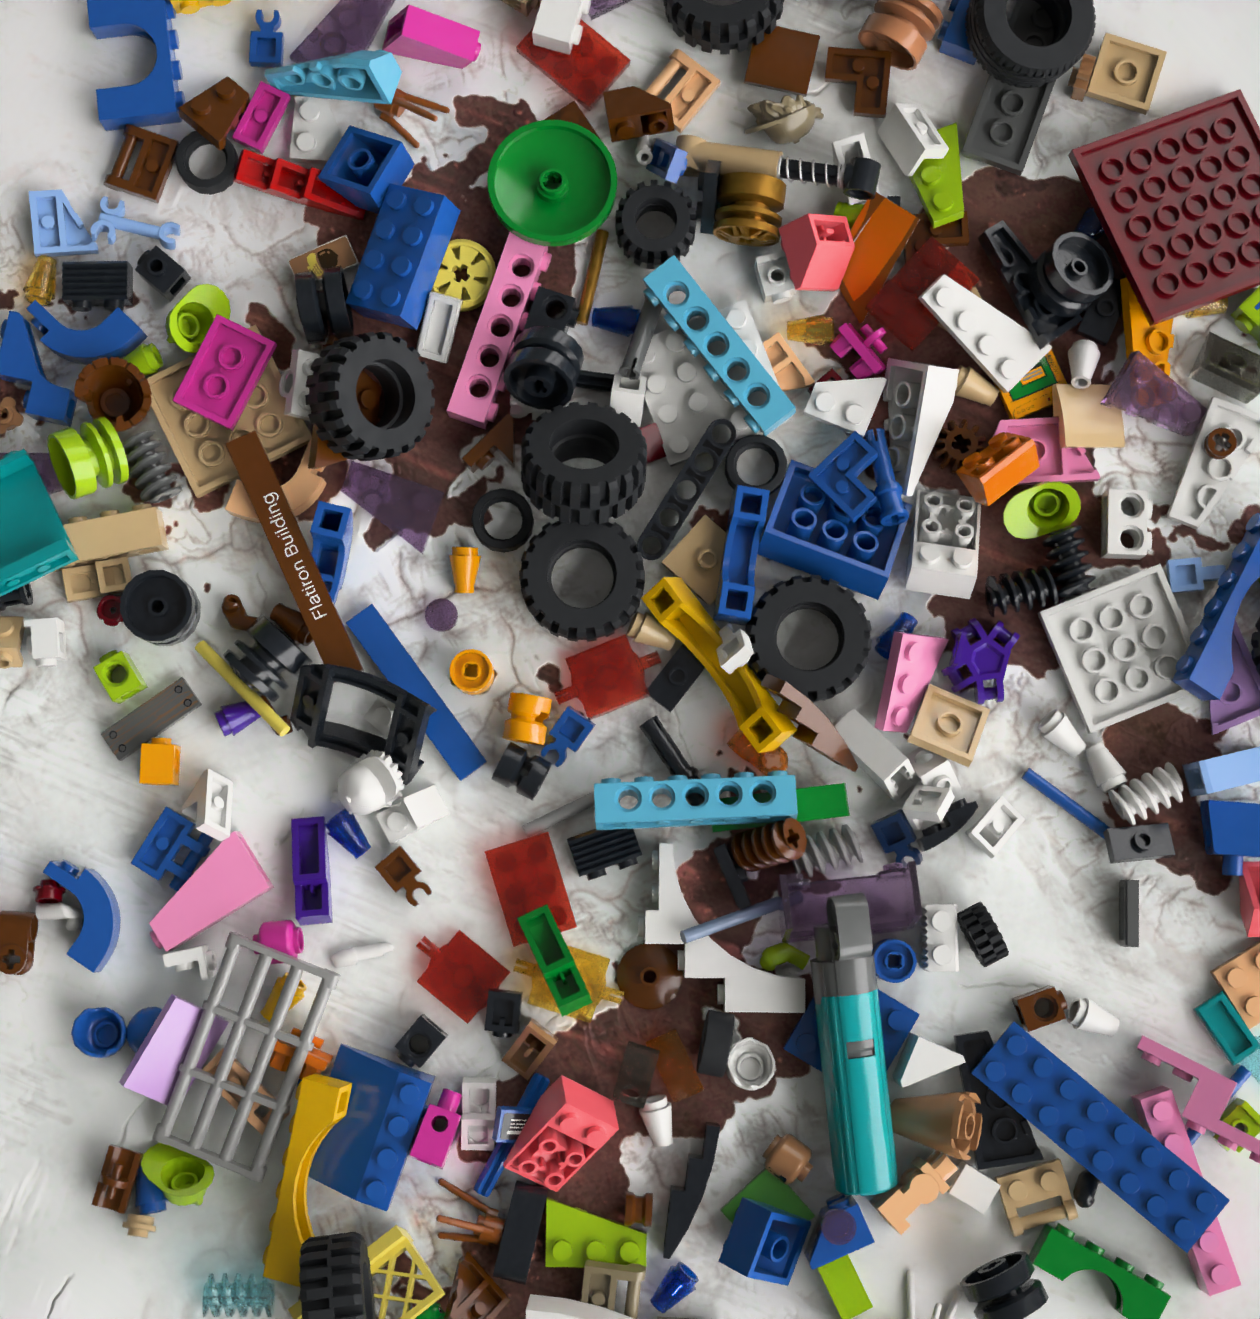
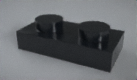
M708 160L705 171L699 172L698 191H703V199L697 202L696 221H701L700 233L713 234L714 222L717 221L715 219V212L718 209L717 197L721 161Z

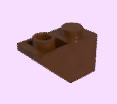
M635 86L603 92L612 142L675 131L671 103Z

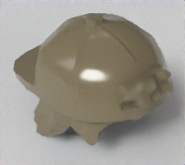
M784 95L780 103L763 100L749 105L747 109L755 116L757 124L746 128L744 133L746 135L764 130L769 138L777 144L791 142L796 144L800 142L799 139L810 132L815 119H823L824 114L821 113V108L815 107L814 103L804 100L802 95H797L796 100L792 99L789 95Z

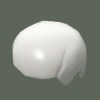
M747 1037L735 1042L730 1048L726 1066V1074L731 1082L737 1087L751 1091L760 1089L769 1083L775 1072V1059L768 1045L753 1039V1037Z

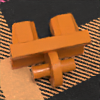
M295 1027L291 1031V1034L298 1037L302 1033V1030ZM314 1036L312 1041L314 1047L307 1054L299 1076L301 1080L315 1073L322 1074L330 1066L334 1056L318 1050L321 1049L324 1043L323 1039ZM278 1039L271 1055L269 1066L286 1072L296 1046Z

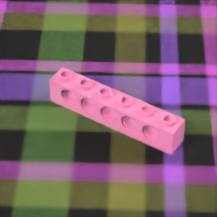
M509 232L446 410L450 418L486 429L488 421L494 422L499 408V404L495 403L498 392H504L506 389L503 377L516 338L520 331L524 330L529 315L527 310L530 301H534L538 287H541V283L537 282L541 271H547L552 254L548 253V246L527 242ZM519 265H526L531 269L530 273L524 277L516 276L513 272ZM508 295H516L520 298V302L514 307H508L503 304L504 298ZM503 324L510 328L509 333L504 337L495 336L492 331L497 325ZM486 355H496L499 358V362L493 367L484 366L482 360ZM478 384H483L489 388L488 393L480 398L474 397L471 394L472 388Z

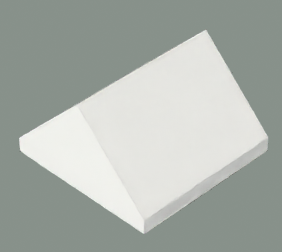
M910 1032L892 1076L894 1081L904 1088L963 1064L966 1061L963 1055Z

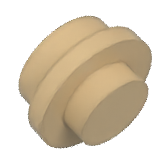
M128 1214L127 1221L122 1224L123 1228H128L127 1235L147 1238L148 1232H156V1226H153L155 1218L150 1216Z

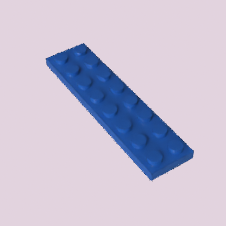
M1013 1021L972 1070L971 1073L1186 1253H1188L1229 1203L1230 1200L1016 1022Z

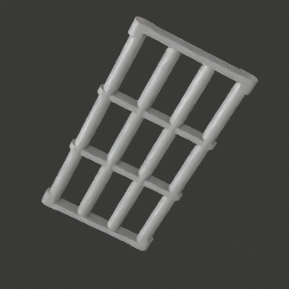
M230 932L225 944L227 949L209 997L202 1004L204 1010L184 1063L181 1062L178 1070L180 1073L162 1121L157 1124L152 1139L261 1183L268 1168L265 1165L284 1115L289 1113L291 1107L289 1105L307 1054L314 1047L312 1041L331 991L336 989L340 974L265 946L237 932ZM243 946L260 953L239 1011L236 1012L221 1006L220 1002L240 949ZM276 959L291 965V968L268 1025L251 1018V1014L271 961ZM306 971L321 977L322 980L302 1033L298 1037L281 1029L302 973ZM217 1014L235 1022L214 1075L196 1066ZM246 1027H250L265 1033L247 1084L244 1087L227 1080ZM279 1039L296 1046L277 1099H273L259 1093L258 1090L276 1042ZM195 1077L211 1085L190 1141L187 1142L172 1136L171 1132L191 1079ZM225 1089L242 1097L219 1155L201 1146L222 1091ZM257 1102L271 1108L272 1112L252 1165L248 1167L232 1160L253 1103Z

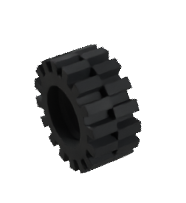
M978 902L957 913L960 929L964 933V937L968 941L975 957L983 967H987L1009 955V951L1006 948L1007 945L1002 939L1003 936L999 932L997 924L994 923L991 914L988 913L987 908L983 906L982 902Z

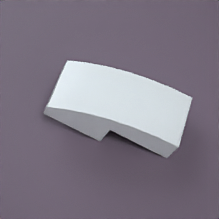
M463 1077L461 1150H494L495 1141L492 1139L496 1117L497 1078Z

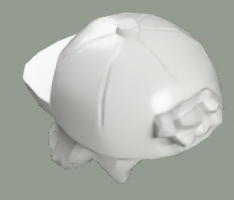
M371 750L367 755L362 754L360 758H356L340 775L337 781V789L332 791L330 800L338 804L340 810L351 811L358 815H367L383 807H391L393 801L403 796L401 791L404 789L403 780L400 779L403 773L397 770L398 764L392 763L390 755L385 756L383 751Z

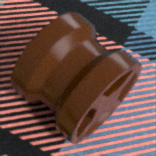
M626 1192L624 1226L641 1223L644 1227H651L653 1193L637 1196L633 1192Z

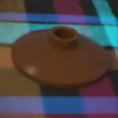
M642 943L636 945L624 954L618 965L617 983L620 992L628 1002L642 1009H657L667 1005L677 996L682 985L683 973L682 970H678V958L670 949L660 944ZM647 970H652L656 973V980L652 983H647L643 978Z

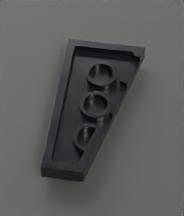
M1003 220L985 230L978 237L980 244L1040 350L1083 320L1080 314L1073 317L1058 316L1046 310L1036 300L1028 280L1029 268L1035 259Z

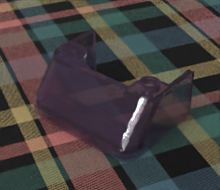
M915 861L908 862L905 868H903L902 863L883 865V871L872 876L810 882V879H803V874L794 873L779 875L777 882L780 932L783 943L814 941L813 926L828 923L826 901L830 896L864 893L869 907L872 935L913 929L923 915Z

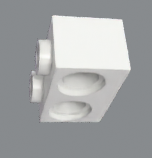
M1108 489L1102 494L1101 558L1140 560L1147 555V551L1151 550L1152 533L1147 532V519L1152 517L1153 503L1152 500L1148 499V490ZM1122 501H1128L1134 506L1135 512L1133 516H1128L1122 512ZM1122 533L1132 536L1134 540L1133 548H1126L1122 545L1120 541Z

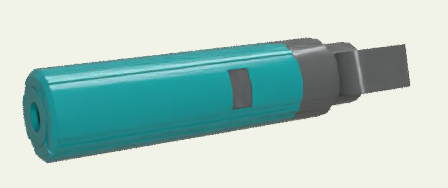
M860 892L827 898L826 912L828 923L813 926L816 958L810 960L834 1187L836 1191L844 1195L867 1196L888 1192L899 1181L874 954H872L873 944L869 907L866 896Z

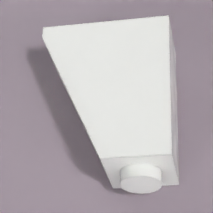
M854 707L848 713H844L836 719L833 726L846 742L856 763L895 803L919 782L909 759Z

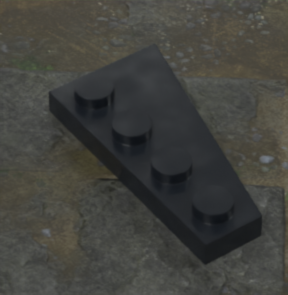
M983 1030L953 1035L956 1052L963 1055L966 1061L959 1065L963 1092L976 1093L981 1104L975 1103L976 1113H982L981 1136L976 1151H973L976 1169L983 1170L1044 1160L1027 1119L971 1073L994 1045L989 1032Z

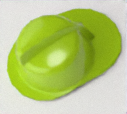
M211 284L197 285L191 289L166 317L165 328L168 335L166 340L169 343H175L183 351L197 353L216 315L218 314L228 320L230 318V303L225 293L217 286Z
M1059 481L1040 482L1032 488L1017 493L1008 501L1003 512V523L1007 531L1017 538H1036L1070 526L1079 515L1081 500L1077 491L1069 484Z
M157 1143L150 1147L144 1153L141 1161L143 1174L162 1190L165 1198L170 1203L177 1206H187L190 1204L200 1206L203 1203V1196L215 1175L213 1166L208 1161L162 1143Z

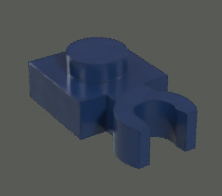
M902 809L871 824V828L885 854L895 851L897 855L895 860L896 866L901 872L906 871L908 867L904 861L905 856L912 857L916 865L921 864L923 860L921 852L910 845V843L915 842L917 836Z

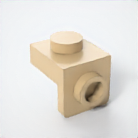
M0 616V668L6 669L23 666L24 660L20 652L25 630L23 617Z

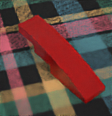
M243 149L240 153L233 182L295 203L358 220H363L366 211L355 206L320 181L318 176L322 170L314 167L307 169L280 158L273 160L247 149Z

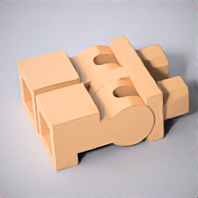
M936 1150L926 1160L916 1157L911 1162L915 1168H909L904 1171L900 1182L888 1192L875 1195L869 1201L900 1235L911 1226L906 1221V1218L921 1203H931L937 1198L939 1192L944 1194L950 1189L945 1181L958 1168L944 1153Z

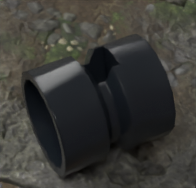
M510 742L491 779L507 788L512 785L516 786L517 793L533 801L552 763L537 755L529 757L526 749ZM523 768L529 772L527 777L519 775Z

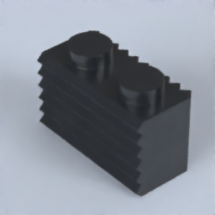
M128 261L62 263V300L69 307H72V310L88 312L92 310L93 306H103L105 310L114 311L117 307L124 310V306H133V267Z
M594 829L567 839L579 877L586 875L588 881L607 875L605 870L607 867L618 864L619 870L636 865L638 864L636 857L642 856L634 829Z

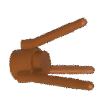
M397 88L391 105L374 103V108L381 111L380 119L389 123L413 147L418 148L420 146L419 142L393 117H400L405 109L433 122L438 120L436 115L411 103L443 113H449L450 109L438 103L407 94Z
M442 1178L439 1179V1185L485 1213V1216L479 1214L475 1224L438 1215L436 1217L438 1222L471 1230L474 1234L439 1232L438 1238L474 1242L486 1246L489 1243L498 1245L506 1220L497 1217L499 1210L488 1207Z

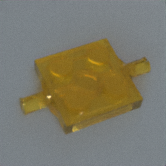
M567 946L593 1003L565 1016L591 1024L595 1008L601 999L621 1005L622 999L610 994L623 997L625 991L606 986L609 958ZM517 958L515 964L527 967V969L514 966L513 972L532 977V989L527 1004L561 1014L538 964Z

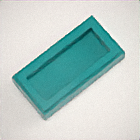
M1223 991L1218 992L1193 1009L1232 1066L1260 1049V1044Z

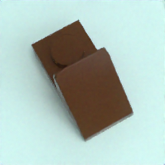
M509 413L462 457L465 466L472 473L478 468L482 471L488 467L495 459L493 454L496 451L515 468V423Z

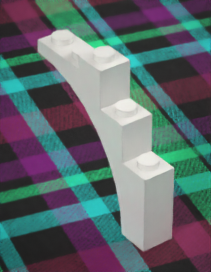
M659 843V850H652V870H658V883H652V903H658V910H645V917L638 916V937H645V944H684L680 937V931L699 925V923L692 915L679 886L674 866L673 844ZM709 936L684 944V950H678V970H684L685 978H723V984H717V1004H723L724 1012L805 1013L804 978L776 975L751 967L731 956Z

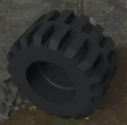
M651 180L650 186H645L644 181L638 183L637 190L634 191L630 188L626 192V198H621L615 216L617 243L620 248L623 247L624 255L628 259L633 257L634 264L638 266L643 262L647 264V269H654V265L663 264L673 255L680 262V256L683 255L685 257L689 252L690 245H693L696 230L695 208H692L690 197L683 196V189L679 186L675 190L672 189L671 182L665 181L664 186L658 185V180ZM660 211L667 214L673 220L675 228L664 238L652 239L644 236L638 230L636 223L645 213Z

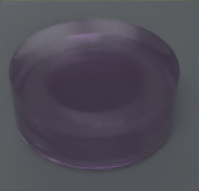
M440 598L429 603L425 610V619L433 630L446 632L456 625L458 611L451 601Z
M835 1208L823 1216L821 1230L824 1237L830 1243L844 1245L854 1238L856 1222L848 1211Z

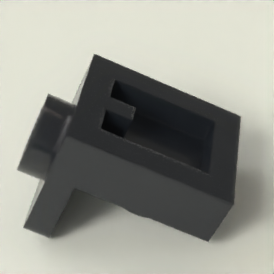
M490 988L488 991L484 1030L492 1031L493 1036L510 1038L512 1034H518L521 1027L520 1015L523 992Z

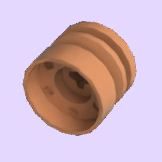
M877 0L874 6L875 13L868 16L859 32L858 39L861 45L866 50L892 52V67L901 70L916 69L927 49L926 42L933 39L936 30L942 23L943 15L941 10L931 0Z

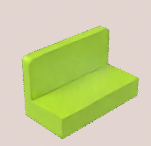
M848 1254L817 1268L841 1319H851L873 1308Z

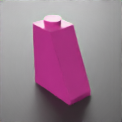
M407 5L389 20L382 50L398 56L463 69L470 63L475 62L479 56L481 43H478L480 31L415 6Z

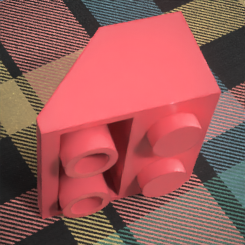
M808 213L778 228L781 237V247L786 254L790 269V279L794 284L795 290L833 292L838 290L855 248L847 217Z

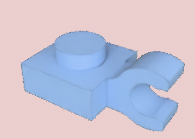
M1201 557L1166 561L1167 579L1172 593L1204 590L1203 581H1218L1220 576L1226 571L1225 565L1202 567Z

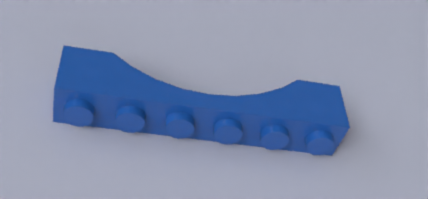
M1260 513L1253 515L1247 522V531L1242 541L1234 548L1232 552L1233 559L1228 569L1220 576L1218 580L1219 587L1214 597L1206 604L1204 608L1205 615L1200 625L1192 632L1190 636L1191 643L1175 667L1177 671L1172 681L1201 701L1220 700L1234 672L1232 632L1235 617L1244 596L1251 585L1260 577Z

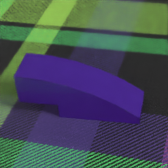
M325 817L291 819L295 917L300 926L333 923Z

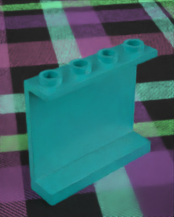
M25 449L11 451L0 460V597L79 560L36 464Z

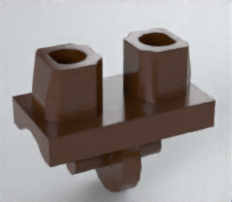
M113 1144L109 1145L91 1205L108 1208L122 1214L126 1213L143 1153Z

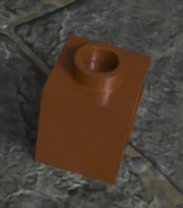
M1047 985L1011 998L1020 1024L1027 1032L1066 1019L1063 1011L1067 1009L1066 1000L1061 990L1056 991L1054 986ZM1045 998L1049 1003V1010L1047 1014L1039 1017L1034 1011V1005L1038 999Z

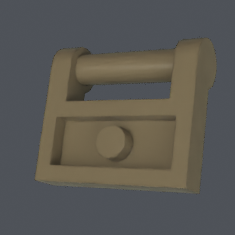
M586 1260L581 1302L614 1311L618 1280L628 1281L624 1315L637 1319L641 1282L645 1280L646 1267L634 1263L621 1265Z

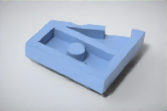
M62 189L29 191L35 258L99 254L96 242L92 240Z

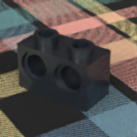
M539 286L524 330L534 326H550L567 333L569 327L575 328L576 320L580 313V310L576 309V298ZM553 306H559L564 310V314L560 318L554 319L547 315L548 309Z

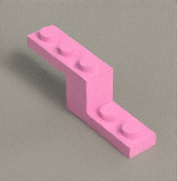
M1142 1035L1137 1049L1143 1052L1142 1059L1158 1067L1161 1062L1174 1067L1172 1074L1187 1082H1191L1193 1077L1198 1079V1083L1181 1115L1188 1119L1185 1126L1203 1135L1206 1130L1219 1135L1218 1143L1234 1151L1240 1146L1251 1152L1249 1159L1260 1164V1140L1220 1120L1236 1088L1237 1082Z

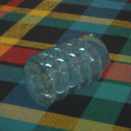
M223 1273L220 1283H216L214 1274H209L203 1291V1317H206L209 1308L213 1317H219L223 1308L227 1317H233L236 1309H238L240 1317H246L250 1307L254 1317H260L264 1308L268 1317L273 1316L275 1284L270 1283L269 1278L262 1277L261 1282L257 1283L254 1273H250L247 1283H243L241 1274L237 1273L234 1282L230 1283L227 1273Z

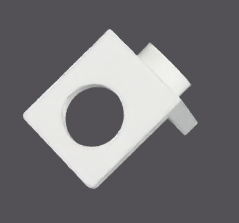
M921 747L906 755L922 785L950 788L953 795L962 791L947 758ZM926 753L933 754L929 762L925 764L916 763L919 756Z

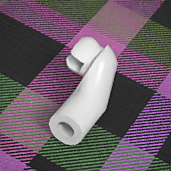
M62 902L41 903L37 905L35 912L38 920L67 919L66 928L69 931L82 930L84 921L82 910Z

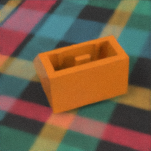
M1001 432L989 440V446L980 453L975 452L963 460V466L955 472L976 503L985 506L991 505L1040 467L1036 444L1032 438L1009 432Z

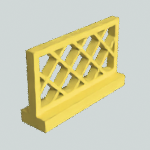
M397 1225L367 1247L372 1277L376 1273L386 1275L383 1295L374 1293V1298L382 1299L378 1319H385L389 1300L404 1302L402 1317L399 1319H415L445 1295L440 1284L413 1245V1239L407 1230ZM407 1250L412 1257L410 1273L394 1271L397 1257ZM388 1265V1270H382L385 1266ZM418 1268L423 1275H417ZM393 1276L409 1278L405 1298L389 1296ZM415 1280L427 1281L434 1292L423 1300L412 1299ZM301 1300L288 1309L293 1319H302ZM411 1304H417L410 1310Z

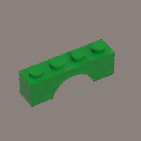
M1057 1223L1055 1228L1049 1224L1044 1225L1028 1255L1032 1264L1061 1281L1081 1270L1102 1272L1108 1276L1113 1284L1116 1296L1115 1310L1128 1319L1160 1318L1171 1298L1168 1293L1162 1290L1165 1285L1163 1282L1147 1273L1144 1279L1132 1273L1135 1267L1119 1257H1116L1114 1262L1104 1257L1105 1249L1089 1240L1086 1241L1085 1245L1073 1239L1076 1233L1060 1223Z

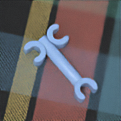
M104 196L101 199L99 220L90 229L93 241L97 240L99 233L107 232L108 244L113 245L116 241L115 229L158 239L165 249L174 250L176 248L175 239L166 236L169 234L180 236V225L177 223L167 222L159 227L123 218L125 215L124 201L120 200L116 209H109L108 197Z

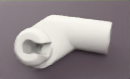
M660 134L645 135L638 138L635 154L640 164L648 165L652 161L653 155L650 145L655 144L656 138L660 139Z

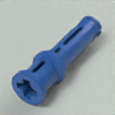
M876 428V441L873 429H870L864 436L866 441L879 455L872 462L877 483L874 495L880 503L882 512L879 518L880 523L884 526L899 525L909 519V513L904 509L901 498L904 492L903 487L895 480L885 430L883 428Z

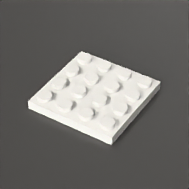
M746 299L719 309L718 311L779 386ZM698 317L690 320L688 326L693 330H699L704 327L706 320L703 317ZM670 328L653 335L640 371V376L647 377L645 400L653 422L657 423L669 464L673 467L688 460L708 426L717 419H726L735 426L736 438L734 443L740 438L761 433V431L759 430L757 433H754L743 419L747 415L740 405L734 408L723 393L727 388L720 379L714 382L703 368L707 363L700 354L694 357L683 343L687 338L681 330L678 329L674 332ZM715 341L709 345L708 351L712 355H720L725 351L726 345L721 341ZM735 366L730 369L728 377L734 381H739L745 377L746 370L741 366ZM756 391L749 396L748 402L753 406H761L765 403L767 397L763 392ZM790 417L782 424L792 421V418ZM719 424L713 428L712 437L717 443H726L730 439L731 431L726 425ZM701 452L696 457L707 454V452Z
M1161 564L1037 613L1088 734L1190 694L1172 681L1177 671L1175 669L1176 664L1186 653L1191 643V635Z

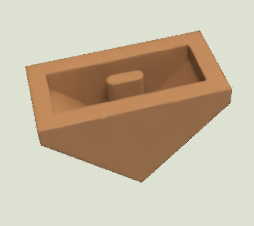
M532 1018L502 1058V1061L528 1080L555 1046L559 1038Z

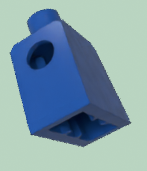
M1216 800L1200 801L1206 854L1223 855L1222 875L1243 876V857H1260V804Z

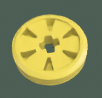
M455 239L449 241L432 291L462 299L460 312L474 310L485 303L496 272L495 262L491 254L482 245L471 240ZM463 268L467 269L466 273L469 279L467 281L461 279L460 282H456L454 272L457 269L460 272Z

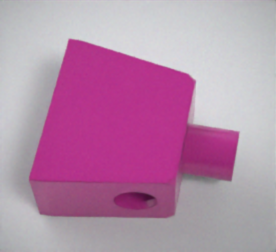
M443 1088L437 1106L429 1104L410 1152L411 1158L443 1170L461 1121V1115L456 1113L462 1097L461 1094ZM437 1119L447 1121L443 1132H437L433 1129Z

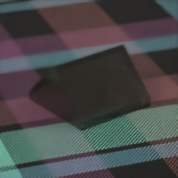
M1209 332L1188 377L1248 404L1260 394V355Z

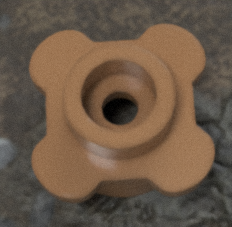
M11 397L3 398L0 403V435L21 426L24 421L23 415L15 408L16 401ZM3 413H7L6 418H2Z

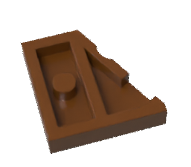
M469 1252L465 1253L458 1260L444 1319H494L511 1301Z

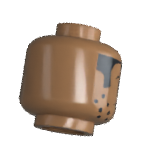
M777 1134L762 1155L766 1159L764 1168L786 1185L792 1184L796 1178L802 1182L813 1168V1165L808 1162L812 1156L811 1149L792 1134H785L783 1137Z

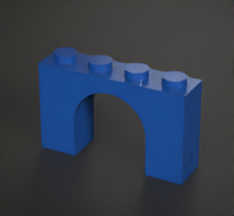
M87 0L89 28L96 39L140 36L151 41L157 50L155 66L151 73L141 82L129 86L96 89L99 121L106 131L121 130L125 128L126 124L146 127L182 122L178 108L186 102L184 93L179 91L178 80L183 79L180 60L175 58V49H179V38L177 30H172L171 19H176V11L170 0Z

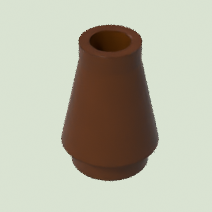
M282 603L277 604L273 608L270 620L275 622L296 645L308 646L313 642L301 612L286 607Z

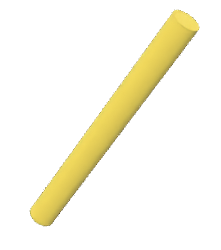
M200 641L196 645L195 650L281 737L289 732L290 726L233 672V669L206 641Z

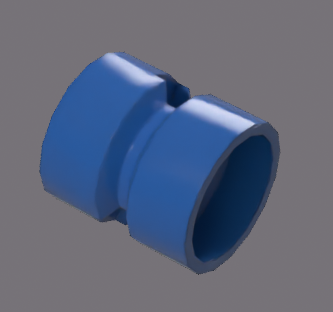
M892 938L882 939L873 945L872 954H874L876 976L879 979L891 983H899L910 978L915 971L917 963L915 952L910 945L904 941Z

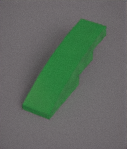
M846 783L796 789L798 810L796 820L798 822L850 816ZM768 792L753 794V798L759 803H766L771 799V795ZM738 797L720 798V800L724 804L731 805L738 800ZM770 823L712 825L713 833L756 828Z

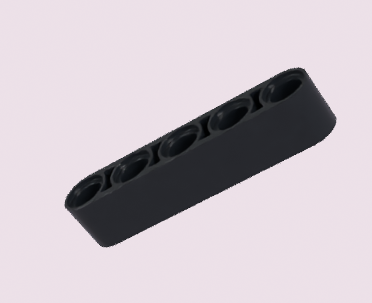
M726 419L713 421L683 466L638 539L637 550L641 552L644 559L656 560L665 553L736 438V429L730 421ZM724 424L730 429L731 436L726 443H717L713 439L712 430L716 425ZM701 452H707L713 458V466L708 471H700L694 464L695 457ZM683 480H690L696 486V493L690 499H683L677 493V486ZM666 508L676 510L679 515L678 522L672 527H667L660 521V513ZM655 536L660 540L661 549L658 553L648 554L644 551L642 543L646 537Z

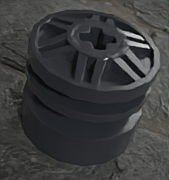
M261 614L247 629L249 635L255 641L253 646L250 647L244 642L237 640L235 645L244 655L239 658L228 649L223 656L229 662L233 672L248 687L275 702L280 696L270 686L272 682H276L286 690L289 686L281 676V673L287 670L299 677L300 667L310 665L313 661L271 621Z

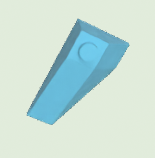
M360 50L266 69L264 76L271 86L289 95L391 105L402 71L391 52L384 50Z

